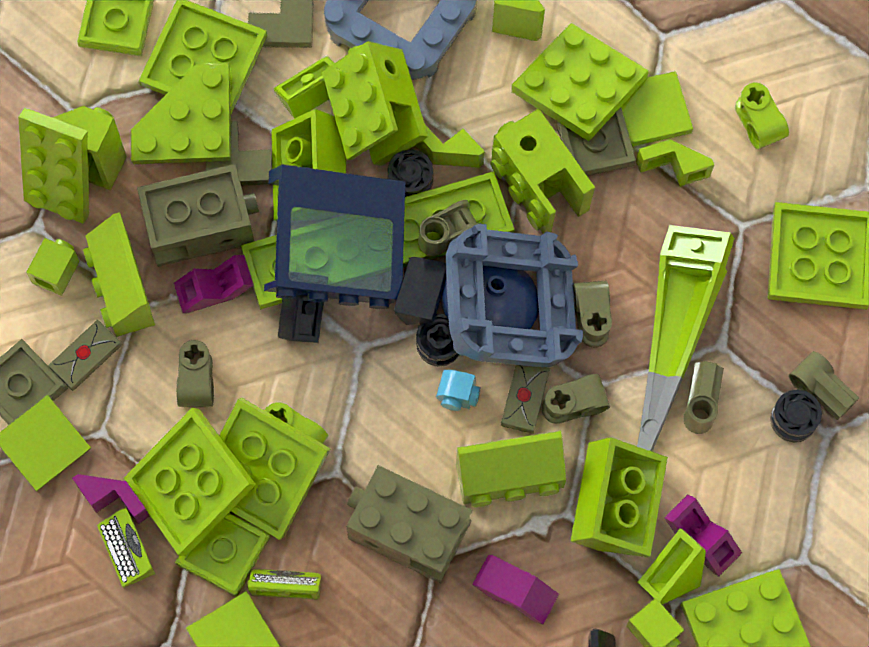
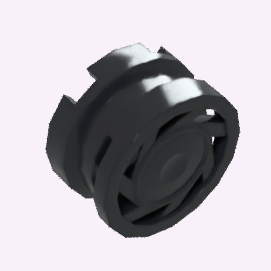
M409 149L395 154L390 160L387 169L388 179L405 182V197L431 190L434 171L432 162L427 155L421 151Z
M436 314L433 323H423L418 326L416 333L417 352L426 363L437 367L447 366L460 356L454 350L449 330V320L446 315Z
M788 391L780 396L772 409L770 416L771 426L775 433L783 440L793 443L802 442L811 437L820 424L822 417L821 405L807 391Z

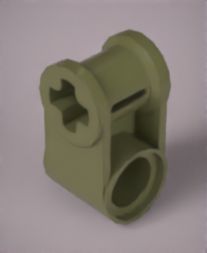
M468 200L458 201L445 210L422 221L418 245L424 254L437 256L446 252L452 240L474 225L481 224L476 222L470 212ZM436 232L442 238L436 241L430 240L426 237V234Z
M608 281L573 283L574 307L577 313L578 328L583 330L582 342L589 347H601L607 342L609 331L612 327ZM591 325H596L600 331H595L594 326Z
M199 340L187 341L179 351V373L177 378L178 407H213L212 357L207 346ZM200 353L201 358H198L197 364H192L190 360L194 359V354Z
M587 375L575 381L550 388L542 404V414L545 419L551 423L558 424L580 417L597 415L608 410L610 404L600 375ZM557 400L559 404H565L564 408L560 409L558 405H552L553 401Z

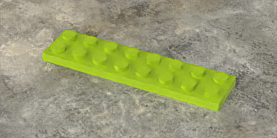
M494 171L405 197L403 267L407 266L410 257L433 259L446 255L447 251L437 256H428L420 250L418 245L420 225L427 217H431L461 200H468L470 203L469 210L476 222L486 224L487 230L514 233L515 229ZM346 214L291 230L289 272L327 276L326 285L342 286L390 272L392 223L387 219ZM436 232L426 234V237L430 240L436 241L442 238ZM277 235L241 245L254 284L253 288L260 310L282 304V299L276 297V292L264 291V284L275 280Z

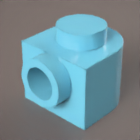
M444 370L436 398L442 401V407L449 410L460 411L461 407L470 409V406H477L481 387L476 386V378L473 374L456 370Z

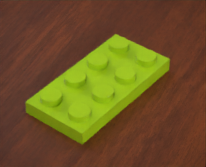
M24 107L18 117L24 201L35 208H43L59 214L65 219L75 220L84 224L89 216L88 131Z

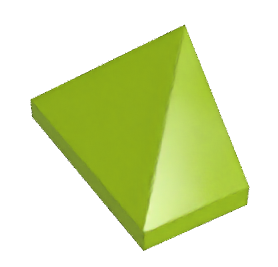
M680 528L637 583L654 599L657 598L662 605L701 587L706 550Z

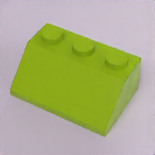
M81 106L52 117L88 131L89 183L111 190L127 158L112 114L102 108L95 107L93 110Z
M314 109L271 129L272 169L283 164L346 173V155L334 115ZM273 185L274 221H277L278 185ZM294 207L291 211V221L326 220L341 213Z
M120 212L115 213L86 235L89 247L84 248L83 252L88 268L94 266L97 277L92 278V283L97 298L104 297L106 307L100 310L106 328L113 327L116 337L155 326V322Z
M561 431L458 447L456 468L463 504L471 503L472 507H483L491 504L493 499L505 498V501L512 502L526 498L525 494L539 492L540 496L559 493V489L564 488L566 483Z
M612 437L589 442L570 542L603 552L651 557L668 457Z

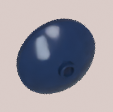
M483 266L486 320L492 321V326L531 329L537 319L539 306L538 291L529 274L525 270ZM446 278L441 303L444 313L449 320ZM491 285L497 286L500 290H495Z

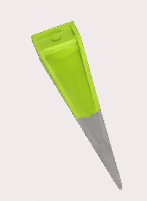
M669 225L660 253L652 347L638 447L653 452L727 274L726 265L735 239L731 232Z

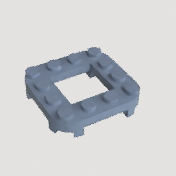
M327 0L324 16L325 25L331 40L339 47L343 43L352 48L370 41L402 49L411 80L426 76L430 78L438 70V63L468 20H473L476 13L477 0H440L411 43L360 14L369 0Z
M477 224L464 231L449 243L446 253L449 330L454 350L459 355L467 356L480 362L552 367L573 354L583 338V330L576 329L572 270L578 267V261L575 254L571 256L565 246L556 240L558 235L545 232L541 236L487 230L486 224ZM483 266L536 272L540 330L492 326V321L486 320Z

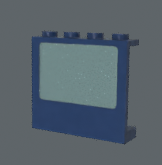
M283 164L270 170L268 184L279 186L275 280L264 284V291L276 292V297L281 299H295L297 295L307 296V301L327 302L328 298L339 299L338 304L344 306L359 305V302L369 303V308L388 309L389 304L395 303L403 278L405 182Z

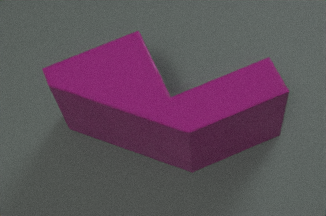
M233 255L215 269L194 268L174 282L182 313H190L233 300L254 285L245 255Z
M77 474L72 478L96 513L120 498L138 524L150 517L146 508L126 481Z
M689 494L664 517L675 534L680 528L683 529L706 550L704 565L718 577L742 554L729 531L713 523L698 500Z
M488 554L472 584L494 601L512 605L528 618L540 624H544L559 596V593L536 576Z

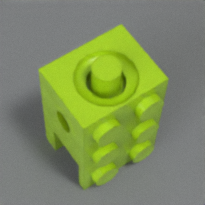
M367 41L362 45L350 48L348 55L322 71L347 160H352L369 149L373 164L382 166L389 162L395 154L410 149L428 137L402 49Z
M539 108L515 123L514 121L507 122L498 130V133L494 135L491 167L499 178L504 177L510 186L508 190L513 200L517 204L522 203L528 211L527 218L535 230L540 229L543 234L545 232H552L556 210L548 201V198L558 192H561L578 217L589 211L595 186Z

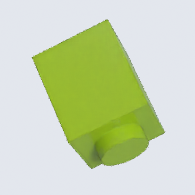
M44 238L26 273L33 284L62 296L80 261L74 247L68 242L61 239H56L54 242Z
M657 598L633 616L626 625L644 647H678L681 644L678 637L684 631Z

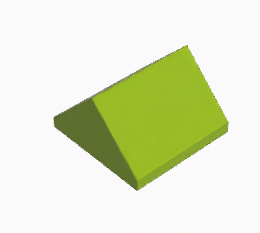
M495 0L492 32L537 41L542 37L545 8L539 0Z

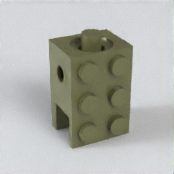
M236 164L137 187L157 267L238 248L241 245L254 242L248 215L258 213L259 209L255 193L243 195Z
M377 465L365 491L355 487L347 503L348 506L355 509L346 526L348 539L439 583L442 582L471 524V519H469L472 513L471 509Z

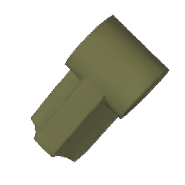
M811 352L789 374V379L797 390L809 392L837 420L859 399L834 374V369L830 362L818 352Z
M704 361L700 363L695 362L687 408L684 414V424L689 431L695 434L708 432L712 428L718 413V400L724 368L718 366L717 363ZM702 409L708 414L709 418L699 419L692 411Z

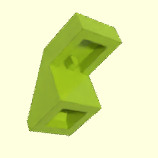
M425 125L428 137L415 145L422 153L428 156L434 165L479 168L484 164L485 151L464 129H461L443 144Z
M670 139L640 148L636 158L640 173L671 164L679 186L709 178L715 165L713 159Z

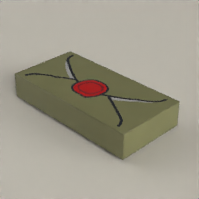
M97 319L48 366L74 391L115 353L122 344Z
M516 365L501 426L534 434L550 368Z

